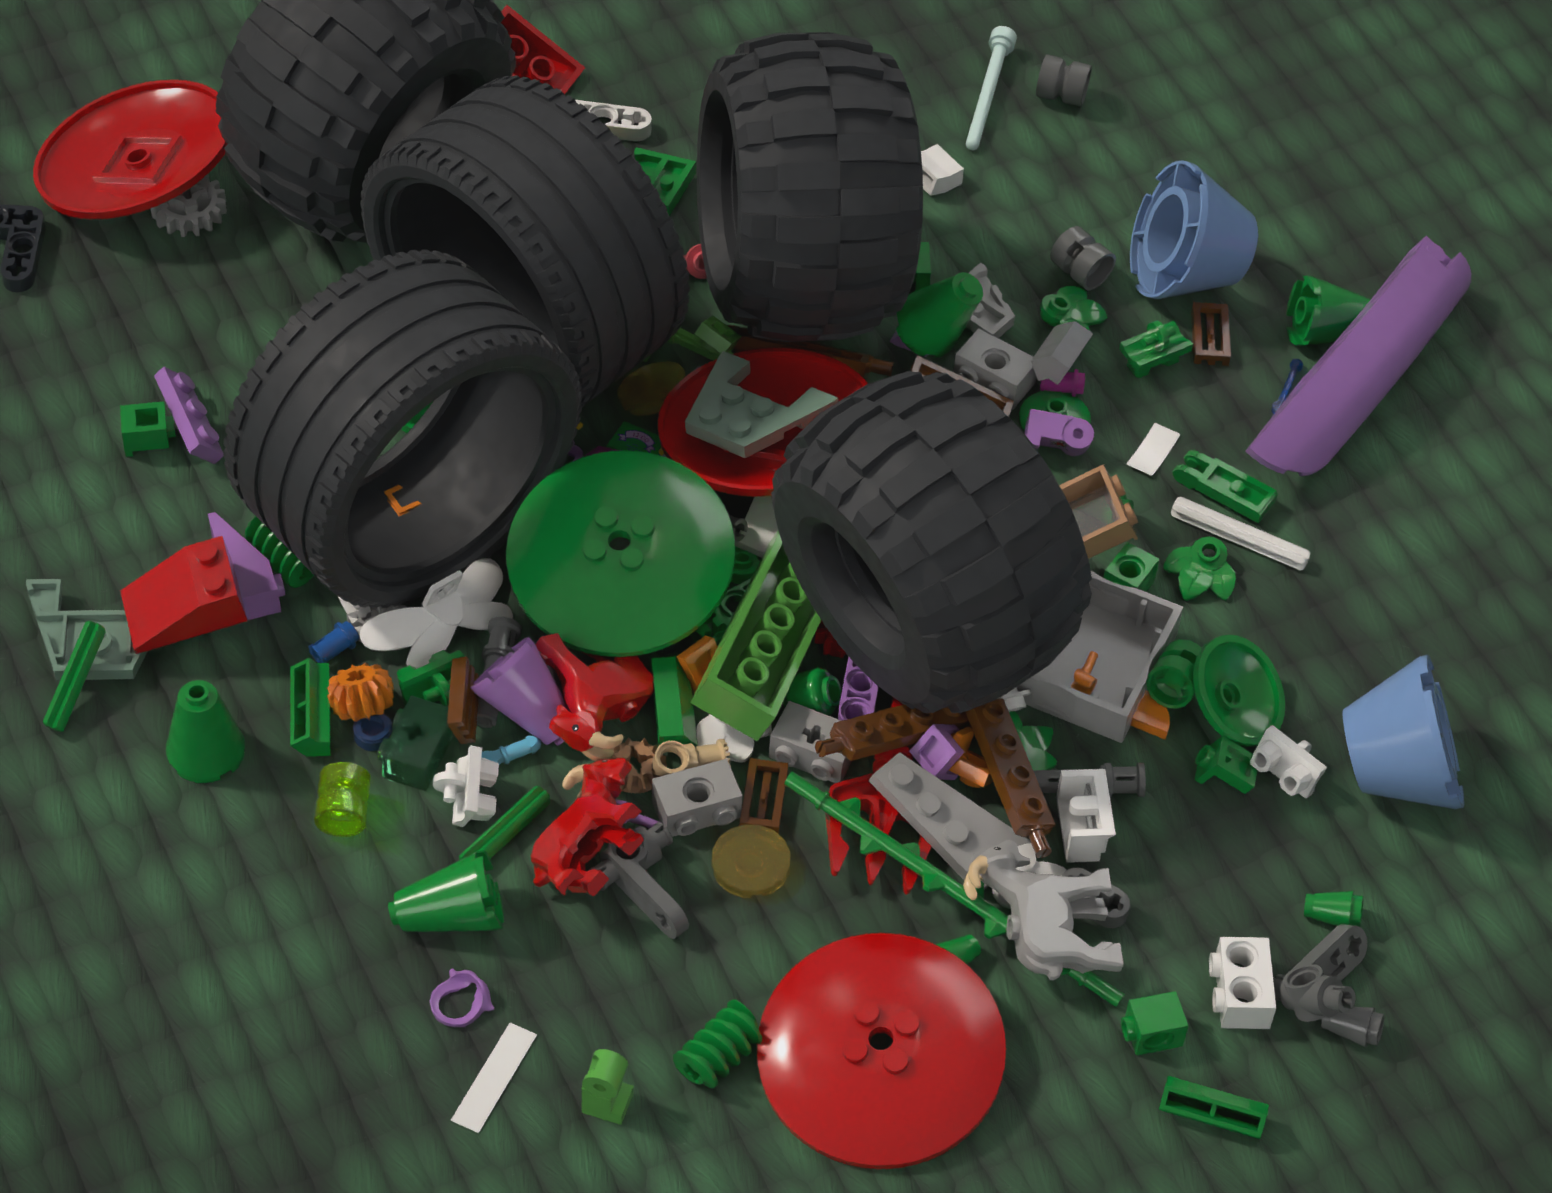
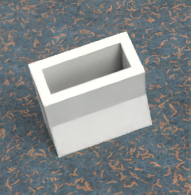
M938 144L921 151L923 189L930 196L945 193L962 184L964 168Z

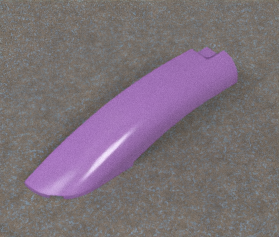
M1427 236L1417 243L1406 254L1347 329L1300 380L1245 452L1260 464L1281 474L1286 471L1298 472L1299 476H1307L1318 472L1326 466L1409 368L1468 290L1471 283V270L1461 252L1450 259L1443 249Z

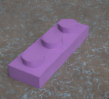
M163 367L154 377L189 453L215 464L224 456L223 451L218 443L219 436L210 426L206 417L207 410L198 400L194 391V382L183 372L177 373Z

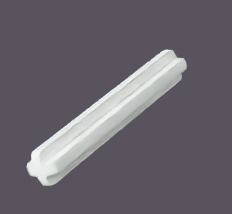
M1178 497L1173 504L1171 510L1173 517L1297 570H1303L1309 561V550L1191 500Z

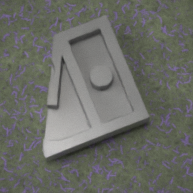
M980 263L969 274L976 277L981 283L983 298L966 328L974 333L979 328L999 338L1014 325L1015 315L1009 305L1002 300V293L997 285L991 284L987 277L985 265Z

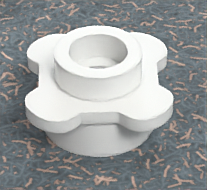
M1016 687L997 699H1004L1009 712L1018 711L1026 708L1024 696L1031 693L1030 690L1018 692Z

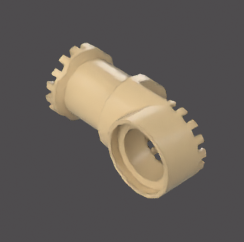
M718 739L716 744L696 747L692 743L682 744L677 741H666L658 746L652 760V768L657 776H664L727 759L729 763L730 758L726 756H730V752L726 753L729 748L724 739ZM666 752H673L680 757L681 766L676 769H669L662 764L660 756Z

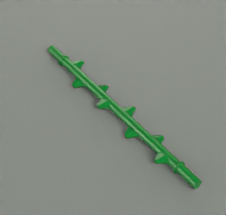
M795 772L789 774L784 785L814 804L815 809L818 811L820 809L861 836L860 852L863 855L880 850L884 851L923 878V889L925 891L942 890L984 918V936L986 938L992 939L1007 934L1008 915L984 900V883L982 881L981 888H976V900L971 901L967 897L962 884L920 857V846L917 843L901 844L860 817V799L854 797L838 802L830 797L828 791L824 793ZM1063 968L1061 975L1067 974L1079 982L1078 985L1080 987L1085 986L1116 1008L1125 996L1123 992L1092 971L1080 973L1071 968Z

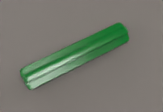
M92 621L85 622L44 717L43 724L47 728L62 732L65 729L106 633L102 625Z
M541 786L533 787L459 855V860L482 850H485L491 859L550 804L549 793Z

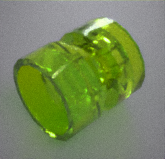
M337 762L329 764L321 770L318 784L319 798L316 801L314 818L315 825L320 831L336 837H350L363 832L367 822V801L371 785V776L365 768L349 762Z

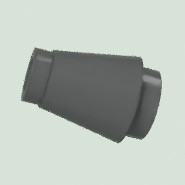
M1354 1006L1352 1009H1349L1348 1013L1338 1012L1333 1017L1322 1018L1321 1028L1327 1029L1364 1047H1367L1368 1044L1378 1046L1384 1027L1385 1014L1376 1012L1375 1007Z

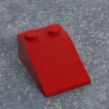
M506 5L501 11L505 17L501 24L508 30V34L512 39L510 47L515 52L516 67L512 76L539 80L542 84L547 83L565 94L585 67L510 6Z
M223 536L183 547L120 590L135 654L248 621L233 561Z

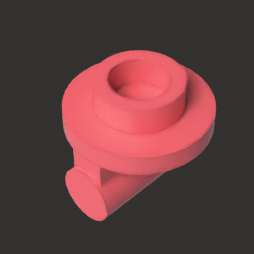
M697 244L690 248L686 255H683L687 262L686 269L695 278L706 279L701 244Z

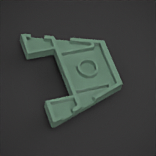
M723 351L719 355L685 420L686 433L747 458L784 439V432L796 426L804 429L814 417L836 404L838 398L811 387L790 407H785L773 402L769 398L761 397L737 386L751 373L750 361Z
M26 579L29 599L56 680H61L83 626L87 621L102 625L106 633L86 680L135 678L148 651L135 654L125 610L61 611L63 591L61 579Z

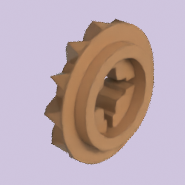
M628 737L625 743L614 748V754L610 759L623 757L630 762L631 757L634 756L641 763L640 774L637 773V770L632 765V770L624 778L625 784L623 786L620 785L622 791L643 793L652 790V779L660 777L655 774V770L653 771L652 760L659 745L653 746L648 744L645 738L640 742L632 741ZM662 754L660 760L667 767L666 756Z

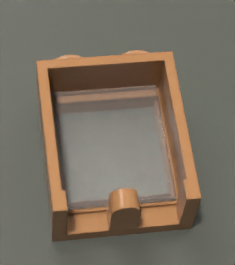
M1101 465L1060 485L1074 513L1088 559L1132 538L1134 540L1138 539L1133 525L1138 523V519L1130 503L1123 504L1121 497L1126 495V492L1117 474L1111 477L1105 466Z

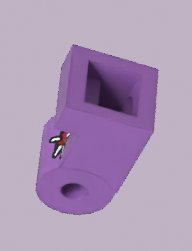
M1031 409L1027 416L1024 434L1036 450L1042 445L1061 449L1070 456H1079L1088 450L1094 438V430L1091 424L1081 418Z

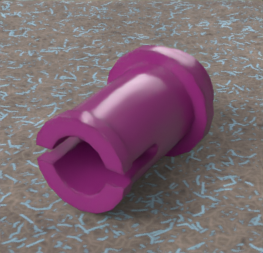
M1075 369L1074 372H1067L1058 385L1049 378L1041 380L1040 391L1072 393V397H1076V394L1084 393L1085 373H1079V369Z

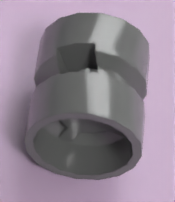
M1046 54L1038 77L1036 96L1049 100H1055L1058 96H1061L1063 103L1082 107L1090 83L1092 65L1073 61L1067 66L1061 57Z
M1073 226L1066 230L1057 239L1050 253L1051 262L1065 273H1070L1071 278L1088 291L1100 286L1109 277L1116 264L1115 254L1101 243H1096L1094 237L1080 226Z

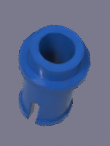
M345 621L342 624L337 622L334 625L335 629L308 647L317 663H327L347 648L354 649L356 647L355 642L360 640V637L350 622Z

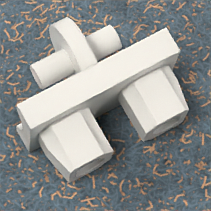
M1273 725L1266 729L1250 760V765L1259 772L1271 771L1280 778L1281 789L1290 796L1299 793L1305 799L1313 794L1318 780L1327 768L1309 754L1312 748L1309 742L1303 740L1296 744Z
M471 745L468 748L467 756L459 758L457 764L453 762L447 763L445 772L434 775V789L444 793V802H454L452 825L464 827L471 819L489 821L496 812L495 796L479 793V785L492 787L496 783L499 763L482 758L481 747Z

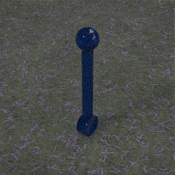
M1293 359L1289 364L1291 370L1278 401L1272 404L1271 412L1273 414L1286 400L1297 372L1303 369V362L1300 359Z

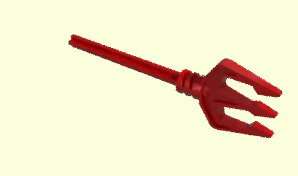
M893 697L891 708L904 705ZM905 746L875 754L872 774L833 784L829 789L830 797L838 802L854 797L860 799V811H865L869 815V823L889 835L895 821L902 820L909 824L869 780L877 770L899 752L913 761V756L909 752L911 749ZM825 812L832 876H837L850 847L840 836L842 823ZM920 835L918 843L920 846V857L926 860L932 846ZM882 850L868 854L865 858L869 885H873L885 862L886 854ZM903 865V890L908 895L917 880L918 874Z

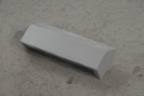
M1076 321L1055 326L1031 360L1038 381L1049 378L1058 385L1093 333Z

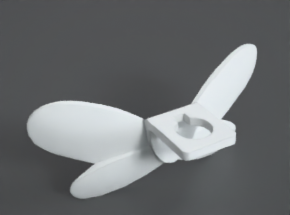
M483 558L476 560L463 573L459 570L433 584L422 603L423 607L396 609L371 618L360 630L362 643L365 647L375 651L400 650L412 646L407 656L406 664L417 669L428 664L433 654L446 650L457 626L473 630H487L489 621L492 618H513L512 611L507 605L491 602L503 581V573L500 566L492 559Z

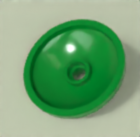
M1222 635L1207 642L1197 655L1193 671L1194 692L1199 708L1208 723L1221 736L1224 735L1239 746H1258L1266 729L1273 725L1279 730L1283 723L1285 695L1280 677L1268 656L1257 645L1246 638L1237 635Z

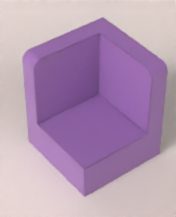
M933 724L909 752L922 768L938 779L955 780L959 775L948 770L963 755L964 751L951 737V734L960 730L956 725Z

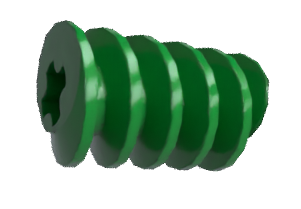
M256 516L249 522L245 529L244 538L269 560L272 569L277 574L280 573L282 580L292 588H298L308 583L314 576L308 568Z
M732 999L727 1003V1008H722L716 1014V1018L709 1020L705 1024V1029H700L694 1035L693 1040L687 1041L683 1045L682 1050L673 1054L675 1067L688 1081L694 1084H704L708 1088H715L718 1085L716 1075L722 1078L729 1075L727 1064L736 1067L741 1063L738 1053L747 1057L752 1052L749 1043L757 1046V1044L763 1041L762 1035L758 1030L756 1018L743 1003Z

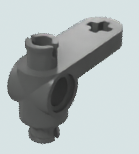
M657 822L649 830L643 827H637L633 830L641 834L644 841L632 855H627L614 844L608 843V848L600 853L601 862L589 870H600L609 878L600 890L604 891L615 882L665 935L675 939L689 929L688 919L679 904L647 873L648 868L662 859L661 850L673 843L669 830L664 828L660 831L664 825L661 822ZM624 857H631V858H633V859L626 860V859H622V858H624Z
M1338 925L1286 975L1277 974L1276 978H1273L1275 1000L1281 1001L1285 1008L1293 1010L1296 1017L1305 1022L1316 1021L1324 1017H1333L1338 1012L1348 1013L1349 1009H1352L1355 1005L1356 996L1354 990L1349 986H1343L1341 981L1365 957L1367 936L1364 930L1354 925Z

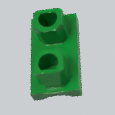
M1156 320L1147 325V332L1120 342L1119 350L1127 358V367L1136 378H1141L1148 375L1150 369L1159 364L1170 366L1179 362L1181 355L1192 351L1193 343L1181 334L1174 321L1163 325L1160 321Z
M442 650L433 654L429 659V663L416 669L408 665L397 671L404 706L409 713L438 700L443 706L449 705L452 659L465 657L460 650L451 654Z

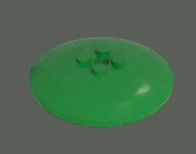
M609 451L582 457L562 466L544 478L529 493L511 524L507 540L506 563L510 584L520 607L527 617L546 635L558 633L565 646L587 654L606 657H629L648 654L671 646L689 636L710 618L724 598L732 579L735 564V539L729 515L715 491L695 472L678 462L656 454L640 451ZM619 537L630 541L629 546L624 550H614L609 544L613 539Z

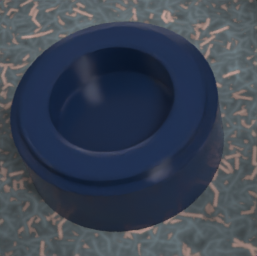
M385 714L373 715L370 717V720L363 718L354 722V740L360 748L367 751H378L387 747L392 741V722Z

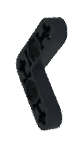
M0 204V219L3 220L0 223V240H7L0 268L4 287L11 292H23L30 289L35 282L46 231L44 215L37 207ZM21 245L32 247L30 251L25 253L14 251ZM17 266H22L23 272H20L19 276H16L18 270Z

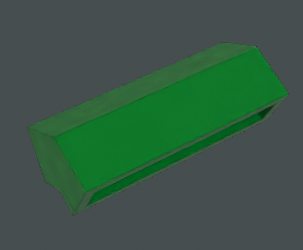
M651 658L658 745L666 741H677L682 744L692 743L695 747L698 746L694 706L690 703L693 698L691 682L684 673L678 658Z
M311 658L290 667V746L306 757L331 756L330 704L327 697L329 694L327 687L329 686L330 679L329 663H316Z
M1172 1076L1167 1077L1159 1106L1161 1111L1257 1139L1261 1138L1269 1109V1104ZM1168 1094L1211 1106L1210 1112L1167 1100ZM1216 1108L1259 1120L1258 1126L1216 1114Z

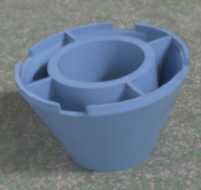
M1179 160L1169 164L1156 176V180L1160 182L1152 195L1145 194L1134 223L1130 245L1131 273L1137 274L1139 284L1135 287L1143 296L1162 299L1238 283L1248 271L1257 247L1258 226L1254 215L1194 163Z
M1423 655L1343 709V724L1354 774L1362 793L1459 809L1464 807L1463 787L1459 786L1457 780V771H1460L1452 730L1439 682L1434 683L1431 671L1434 670V665L1429 655Z

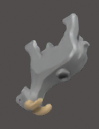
M1006 840L988 848L970 864L963 884L967 897L971 901L976 900V888H981V881L1002 894L1011 905L1012 913L1007 919V937L1009 940L1015 941L1017 958L1028 970L1036 974H1045L1052 981L1060 977L1063 968H1071L1080 973L1092 970L1120 972L1122 970L1123 958L1120 943L1101 942L1097 946L1091 947L1072 932L1074 918L1106 920L1108 916L1107 907L1104 905L1103 898H1096V896H1099L1100 892H1111L1109 868L1097 870L1091 875L1083 877H1066L1020 871L1016 868L1029 865L1030 858L1022 856L1019 853L1016 842L1012 840Z

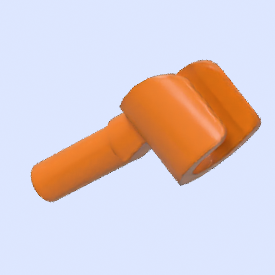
M1091 651L1084 666L1075 671L1074 682L1070 688L1088 695L1093 692L1097 679L1090 674L1098 658L1096 652Z

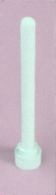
M1006 26L995 27L991 32L989 47L992 55L966 140V147L969 150H976L979 147L1004 58L1014 50L1017 35L1015 31Z

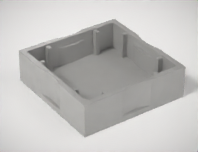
M1091 571L1092 580L1089 582L1092 596L1089 606L1083 611L1081 616L1082 620L1079 631L1072 638L1069 645L1049 666L1017 686L1018 692L1030 690L1031 694L1024 696L1026 705L1122 743L1130 728L1132 717L1144 696L1145 690H1147L1146 683L1149 672L1158 661L1165 647L1174 641L1178 634L1183 606L1134 587L1113 583ZM1094 651L1098 654V658L1090 675L1097 679V684L1093 692L1088 695L1070 687L1074 682L1075 671L1084 666L1089 653Z

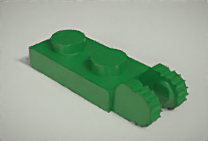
M1188 451L1184 457L1186 464H1179L1172 471L1176 482L1183 484L1188 489L1195 488V490L1257 523L1261 521L1277 500V490L1217 458L1213 459L1203 453H1199V451Z

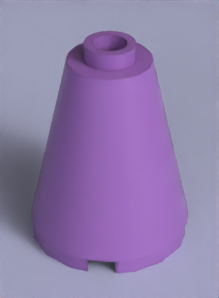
M526 637L512 647L515 653L510 652L506 656H501L474 681V685L470 688L477 696L527 732L539 738L545 745L554 742L558 746L564 740L550 730V720L557 715L556 708L558 705L564 706L569 712L571 711L567 707L563 695L535 643L530 637Z

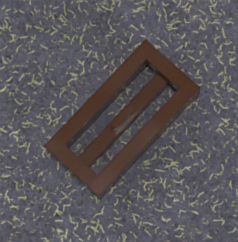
M1193 302L1191 316L1194 364H1201V360H1207L1208 365H1215L1217 360L1222 361V366H1229L1231 350L1228 304ZM1201 313H1205L1207 350H1202ZM1213 313L1219 314L1221 351L1215 350Z
M467 656L453 658L451 668L447 724L460 744L474 743L476 741L479 696L470 687L474 685V681L479 675L475 673L473 665H469Z
M750 758L739 831L747 832L748 828L755 829L757 834H763V830L771 831L770 835L778 836L786 788L784 783L787 779L789 763ZM757 770L764 771L760 801L757 818L749 816ZM772 772L779 773L773 817L772 820L765 819L771 777Z

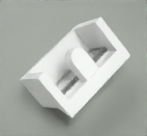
M1105 769L1061 770L1056 799L1066 863L1099 861L1101 853L1106 851L1108 839L1116 835Z

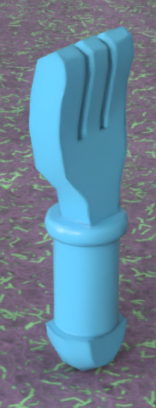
M526 736V739L505 747L500 746L498 750L484 751L481 757L497 762L499 765L503 762L509 764V761L529 753H536L541 747V740L535 736Z

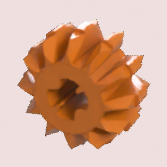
M364 663L361 666L352 665L347 670H339L337 675L329 679V686L327 687L329 693L327 695L328 701L334 714L339 715L341 720L351 718L354 722L363 718L370 720L371 716L382 715L384 709H388L393 705L394 686L392 678L389 677L388 670L382 669L381 665L374 664L369 666L368 663Z

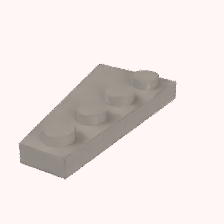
M900 752L877 770L869 780L963 880L968 874L970 864L988 848L1006 840L1016 842L1017 846L1031 843L1029 839L1015 835L1010 826ZM984 883L985 890L988 887V885Z

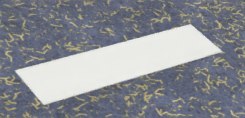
M509 1023L451 1121L479 1133L537 1034Z

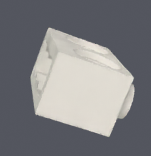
M1220 937L1216 953H1210L1209 973L1210 977H1216L1217 988L1213 989L1212 1005L1214 1012H1220L1221 1028L1270 1029L1276 1011L1269 938ZM1233 963H1238V964H1241V965H1243V966H1245V967H1238V966L1234 965ZM1237 998L1245 999L1248 1003L1241 1002Z

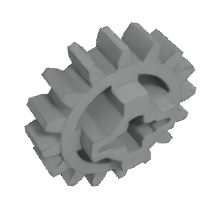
M207 174L201 181L179 196L150 208L152 219H156L159 228L167 226L168 234L180 230L181 237H185L188 231H193L195 236H199L200 229L202 228L212 231V222L221 224V214H226L227 212L225 190L220 189L218 180L210 182L209 175Z

